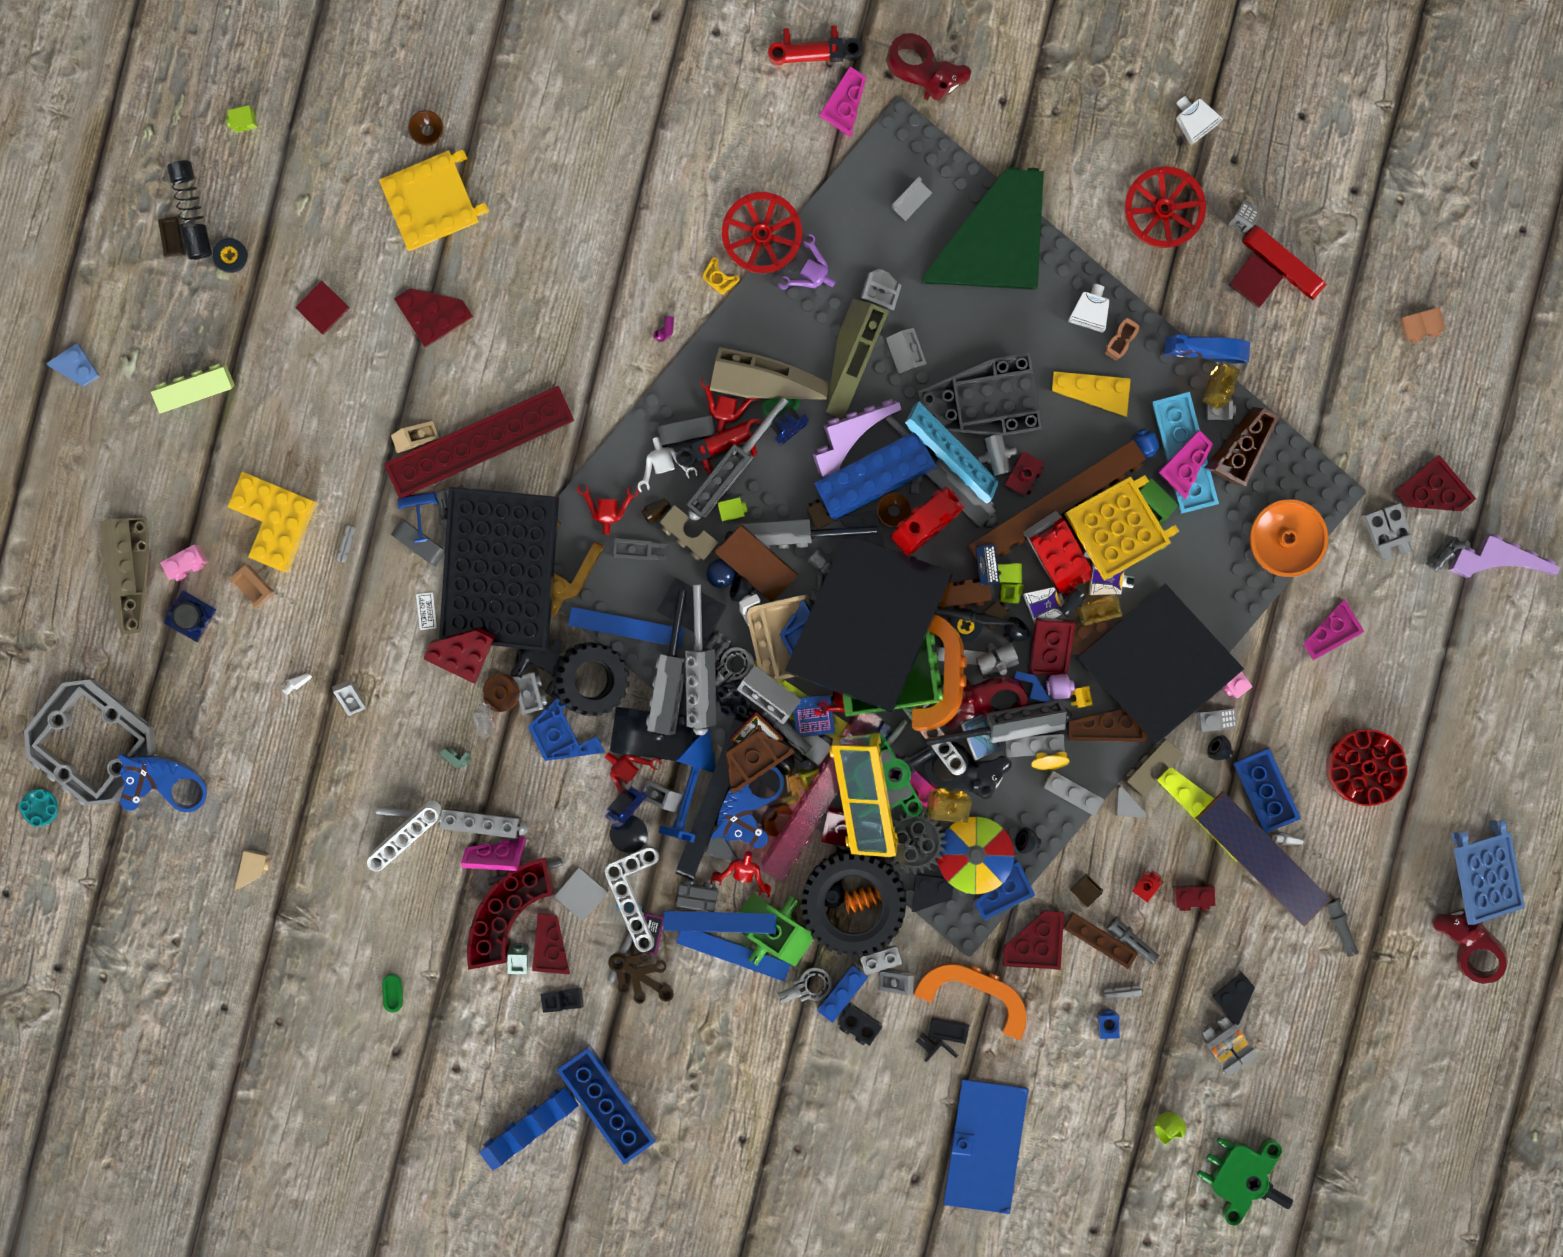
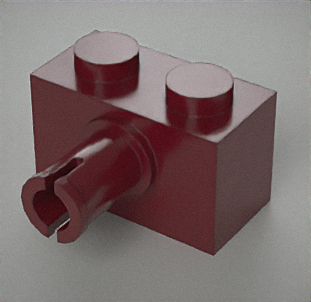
M1023 451L1003 486L1022 497L1026 494L1030 495L1035 486L1033 484L1035 477L1039 478L1044 470L1042 467L1044 462Z

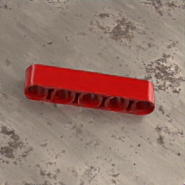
M1254 225L1243 237L1242 242L1308 298L1314 300L1327 285L1321 277L1259 226Z

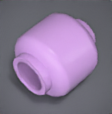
M1067 674L1051 675L1048 681L1045 682L1047 696H1050L1053 700L1068 699L1071 696V691H1075L1074 681L1070 680Z

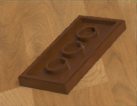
M742 524L715 550V553L742 577L746 578L752 586L771 602L798 576V573Z

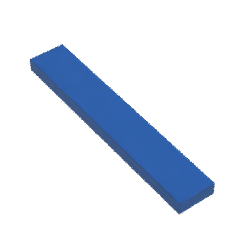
M571 607L568 626L670 645L673 626ZM680 628L677 645L680 648L682 647L685 631L683 628Z
M664 911L663 930L776 934L777 914Z
M680 931L676 942L685 947L784 982L791 965L779 958L765 954L757 966L753 964L757 956L752 962L748 960V957L754 951L753 949L706 932Z

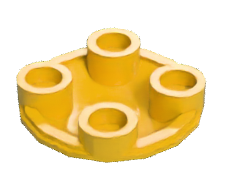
M1058 752L1055 755L1038 753L1031 765L1040 770H1055L1066 766L1069 763L1066 752Z

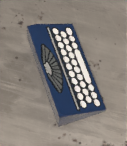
M995 544L976 546L980 586L1000 583Z

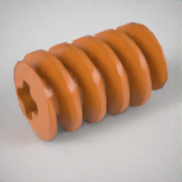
M867 885L866 891L859 887V893L852 889L851 895L847 890L844 892L848 915L850 909L855 914L857 913V907L863 912L865 905L871 910L872 903L879 908V902H882L881 895L875 886L872 889L870 885Z

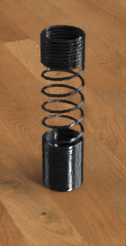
M189 160L172 162L167 165L170 182L173 183L172 189L179 191L174 195L175 199L180 200L176 208L184 210L178 217L186 220L180 226L188 259L198 260L210 257L212 250L206 225L193 224L186 227L182 226L188 221L202 219L204 216L193 218L180 217L186 211L197 210L202 207L197 206L189 209L178 207L179 204L185 201L197 200L199 197L196 196L188 199L176 198L177 194L183 191L195 190L197 187L175 189L173 187L175 184L186 183L195 179L192 163Z

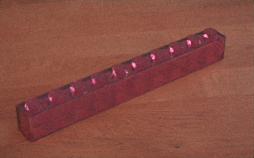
M875 712L854 715L839 738L866 735L871 730L878 732L882 726V718ZM864 739L842 741L839 744L867 746ZM840 750L844 776L851 772L853 763L862 757V751ZM830 752L759 865L762 872L780 882L783 878H787L791 871V865L799 859L801 849L809 843L811 833L819 827L821 817L824 813L828 812V807H831V801L840 793L834 757H830Z

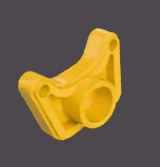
M716 257L710 260L702 275L703 280L720 294L727 293L740 281L739 276H727L720 271Z

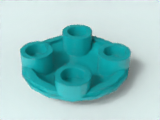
M34 789L27 792L19 803V809L23 818L34 827L50 824L56 818L59 810L55 796L44 789Z

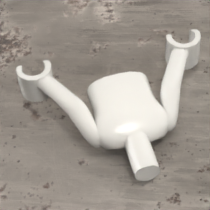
M660 437L652 439L655 450L647 455L643 481L638 483L640 492H642L641 485L643 484L647 485L648 490L650 489L648 482L652 464L656 474L675 469L672 457L676 462V451L673 448L662 447ZM680 466L686 472L689 479L688 474L690 471H695L696 477L698 476V472L694 467Z

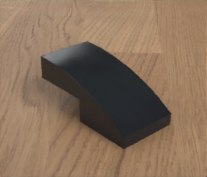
M582 988L541 993L543 1013L583 1008Z

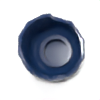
M720 558L709 564L706 575L707 580L712 586L724 588L734 582L737 572Z

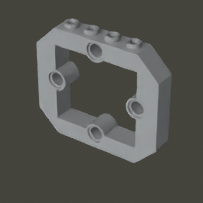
M95 679L63 682L24 730L27 758L31 760L30 764L39 770L41 768L46 772L45 776L48 779L57 781L63 791L72 793L76 797L75 800L81 805L118 802L124 789L122 775L116 770L117 763H121L119 758L113 759L108 763L107 771L110 777L98 790L78 774L75 765L66 764L47 749L43 743L55 729H65L71 725L72 716L69 711L82 695L102 709L101 716L106 723H119L139 739L127 754L131 758L136 756H156L154 726ZM112 709H115L117 712L115 719L110 716ZM58 715L63 717L61 725L57 723ZM64 769H67L69 772L67 779L62 774Z

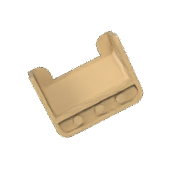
M809 595L753 606L747 612V620L758 668L762 669L775 681L795 677L785 673V668L791 656L779 634L787 626L792 614L796 613L802 600H805L808 606H810Z

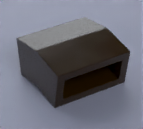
M1087 874L1069 889L1087 907L1103 893V889Z

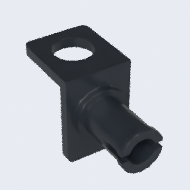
M924 1032L915 1041L928 1052V1057L924 1060L925 1062H928L941 1046L955 1058L959 1056L943 1040L939 1044H935Z

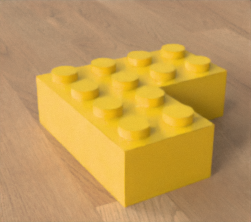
M241 472L227 507L262 521L248 558L282 572H289L317 502L249 473Z

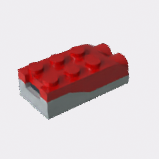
M1054 511L1023 532L1058 592L1068 594L1069 590L1072 591L1077 584L1085 583L1091 579V567L1066 521L1057 511Z

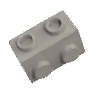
M536 672L523 675L522 679L513 677L520 690L519 703L522 715L545 709L547 699L545 693H541V676L537 675Z
M896 945L875 951L874 954H866L860 957L865 975L902 964Z

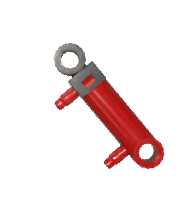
M836 25L831 26V39L829 41L791 43L789 29L784 28L783 43L775 42L771 44L768 49L769 61L777 66L784 63L843 62L844 57L849 61H856L862 54V44L857 38H849L843 44V38H838ZM850 46H855L858 51L850 53L847 49ZM780 50L783 52V55L776 58L773 56V52Z
M751 419L690 444L691 448H680L675 454L676 462L680 466L686 467L693 464L695 459L697 462L702 461L707 474H711L713 470L709 458L731 449L734 444L741 445L746 443L753 435L750 431V425L756 423L760 426L762 421ZM754 445L749 451L752 456L758 454ZM683 451H687L690 454V460L686 463L680 459V454Z

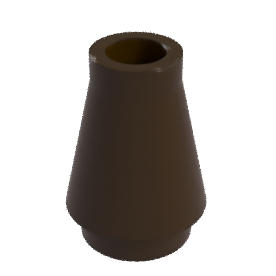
M663 498L644 506L641 513L649 524L651 522L655 523L671 506Z

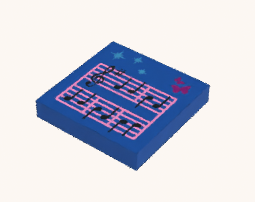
M831 695L799 698L801 702L794 710L796 731L802 737L835 733L832 711H827L820 716L814 714V710L822 711L817 706L818 703L823 702L827 706L832 705Z

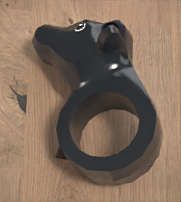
M951 742V744L966 763L964 773L958 775L953 780H940L934 775L933 771L934 763L939 757L934 751L935 755L925 761V775L929 782L937 789L953 792H972L983 799H989L993 796L1004 775L1012 766L1011 760L1006 756H999L994 760L975 762L965 747ZM943 746L940 749V753H947L949 746Z

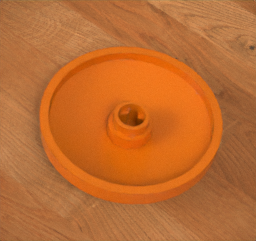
M1281 500L1265 507L1254 519L1250 529V547L1256 561L1268 572L1282 577L1300 576L1314 569L1323 559L1328 546V530L1320 513L1309 504L1299 500Z

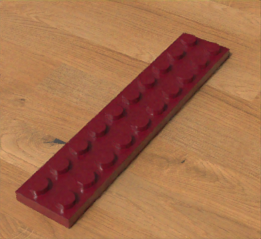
M558 385L386 462L384 465L399 499H402L575 420Z

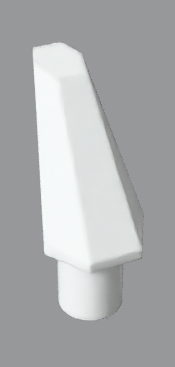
M305 673L286 680L287 685L282 691L288 695L293 689L297 690L312 676Z
M1285 833L1272 836V840L1278 842L1279 845L1303 844L1302 839Z

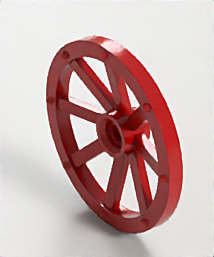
M1156 167L1141 174L1129 188L1124 204L1125 218L1132 233L1142 242L1157 248L1176 247L1190 240L1200 229L1206 214L1205 195L1199 183L1189 173L1175 167ZM1164 174L1182 179V182L1169 198H1166ZM1158 175L1160 200L1141 185L1145 180ZM1188 183L1193 189L1197 200L1174 204L1173 201ZM1136 190L1155 206L1132 208V201ZM1161 206H1165L1167 211L1163 212ZM1198 206V215L1194 225L1174 212V210ZM1155 213L1156 215L1144 231L1138 227L1133 215ZM1169 217L1190 231L1172 240ZM1160 218L1163 220L1166 241L1148 236Z
M755 192L743 196L729 208L722 224V241L728 256L742 269L759 274L771 273L788 265L796 256L802 241V224L797 211L786 199L769 192ZM752 201H770L763 223H760L751 203ZM777 203L785 208L791 216L769 227L768 225ZM745 204L755 227L732 219L734 214ZM794 222L796 231L795 241L772 234L778 229ZM729 226H735L753 235L730 244ZM761 231L766 233L764 237L759 236ZM771 240L792 248L782 260L778 261L769 241ZM756 241L748 263L734 252V249ZM761 244H764L773 264L767 266L754 265Z

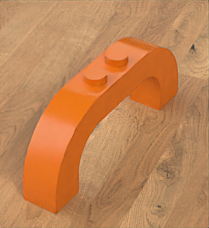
M935 615L929 632L941 638L945 648L943 700H940L939 703L930 708L912 710V728L916 731L934 730L948 723L958 712L962 703L963 687H966L964 667L967 666V658L964 656L962 639L957 630L938 615Z
M947 962L930 968L918 980L913 995L932 1003L938 988L948 981L962 982L1001 999L1007 1008V1016L1001 1031L1003 1034L1021 1040L1026 1026L1025 1007L1018 993L1009 984L1000 980V976L992 972L985 974L981 972L982 968L975 965L969 967L961 963Z

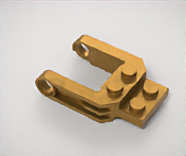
M560 521L557 522V529L562 524ZM597 541L593 543L572 583L554 573L551 616L556 617L564 600L578 597L604 545Z

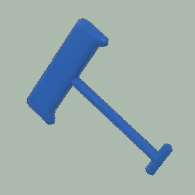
M435 492L407 496L402 499L398 498L399 510L416 506L419 539H415V543L427 541V538H422L420 505L437 504Z

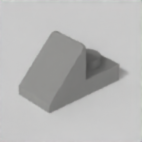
M347 680L332 687L333 693L348 716L366 709L356 682Z
M880 971L879 990L913 995V975H910L909 972Z

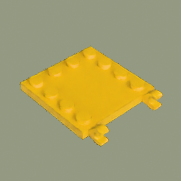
M448 150L379 179L408 251L479 222L478 216L490 212L485 203L473 208L456 167V163L468 159L464 150L457 151L453 155Z
M1146 475L1133 481L1132 477H1129L1064 514L1104 581L1171 543L1169 538L1179 532L1176 525L1164 531L1141 494L1139 488L1149 482Z

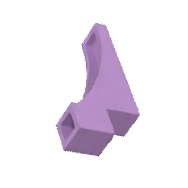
M889 399L883 401L881 406H868L861 413L857 414L855 411L846 414V418L828 420V424L823 426L830 447L823 446L817 448V452L812 453L819 475L826 477L839 471L848 451L858 438L881 419L902 410L900 403Z
M1492 534V536L1484 537L1477 554L1471 548L1459 549L1448 569L1460 576L1469 578L1473 573L1499 566L1527 567L1550 575H1557L1560 567L1556 566V562L1551 559L1545 558L1543 560L1538 557L1537 553L1530 550L1525 552L1520 549V545L1513 542L1508 544L1502 541L1503 538L1501 536Z

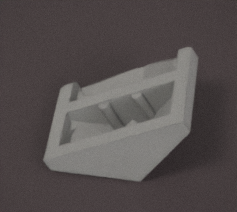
M882 269L868 272L861 298L868 303L893 311L901 284L889 272Z

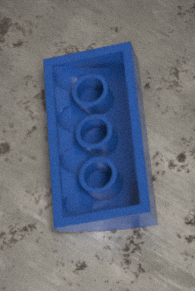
M1270 747L1233 763L1265 833L1301 819L1299 810Z

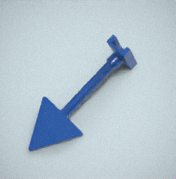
M709 729L706 734L698 735L677 758V762L690 765L691 771L677 820L674 821L673 827L660 825L658 832L660 834L694 843L696 835L684 830L686 825L685 819L699 770L703 769L709 772H714L715 770Z

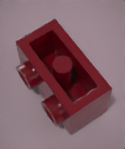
M1211 884L1172 886L1173 905L1179 908L1180 911H1190L1191 907H1199V910H1209L1210 906H1216L1215 887Z

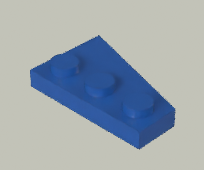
M1019 861L1013 865L1010 875L1003 884L995 890L984 893L975 902L983 921L1035 896Z

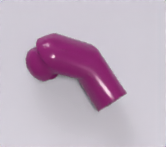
M665 316L664 327L658 331L656 330L653 334L655 340L663 342L672 336L674 317Z

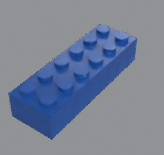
M912 432L814 484L830 517L837 520L938 467L928 447L923 444L921 438L915 432Z
M590 1044L558 1067L557 1072L623 1164H626L656 1142L657 1137Z

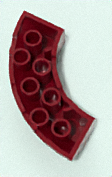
M546 857L519 866L517 871H510L485 895L475 912L469 930L467 944L468 970L507 963L509 937L518 916L530 904L544 897L552 896L555 893Z

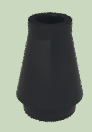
M1073 588L1072 591L1069 590L1059 611L1066 617H1069L1072 612L1085 602L1086 596L1076 588Z

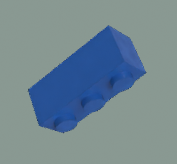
M852 963L817 1007V1011L833 1023L867 980L868 974L865 975L863 970Z

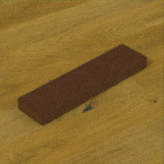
M1074 912L1071 913L1063 926V929L1127 969L1130 968L1138 955L1137 951Z

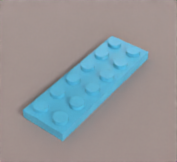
M1190 392L1151 402L1167 462L1197 430H1200ZM1207 457L1188 492L1187 499H1184L1174 489L1180 514L1219 504L1211 472L1204 468L1208 464Z
M918 401L913 406L905 422L909 430L915 432L921 438L923 444L929 446L935 455L942 459L949 469L956 473L962 479V482L975 492L979 499L983 500L986 504L990 502L999 480Z

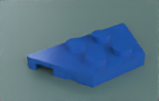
M805 600L799 603L800 606L796 613L792 614L787 626L779 634L790 656L811 612Z

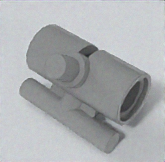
M993 435L985 438L987 452L985 453L986 455L978 456L979 462L981 464L991 463L994 476L1012 472L1008 459L1011 458L1010 456L1017 454L1016 447L1009 449L1005 447L1003 436Z
M989 643L986 646L988 649L987 653L976 658L984 679L999 672L1001 675H1005L1008 668L1019 664L1018 656L1012 643L1000 648L995 647L993 643Z

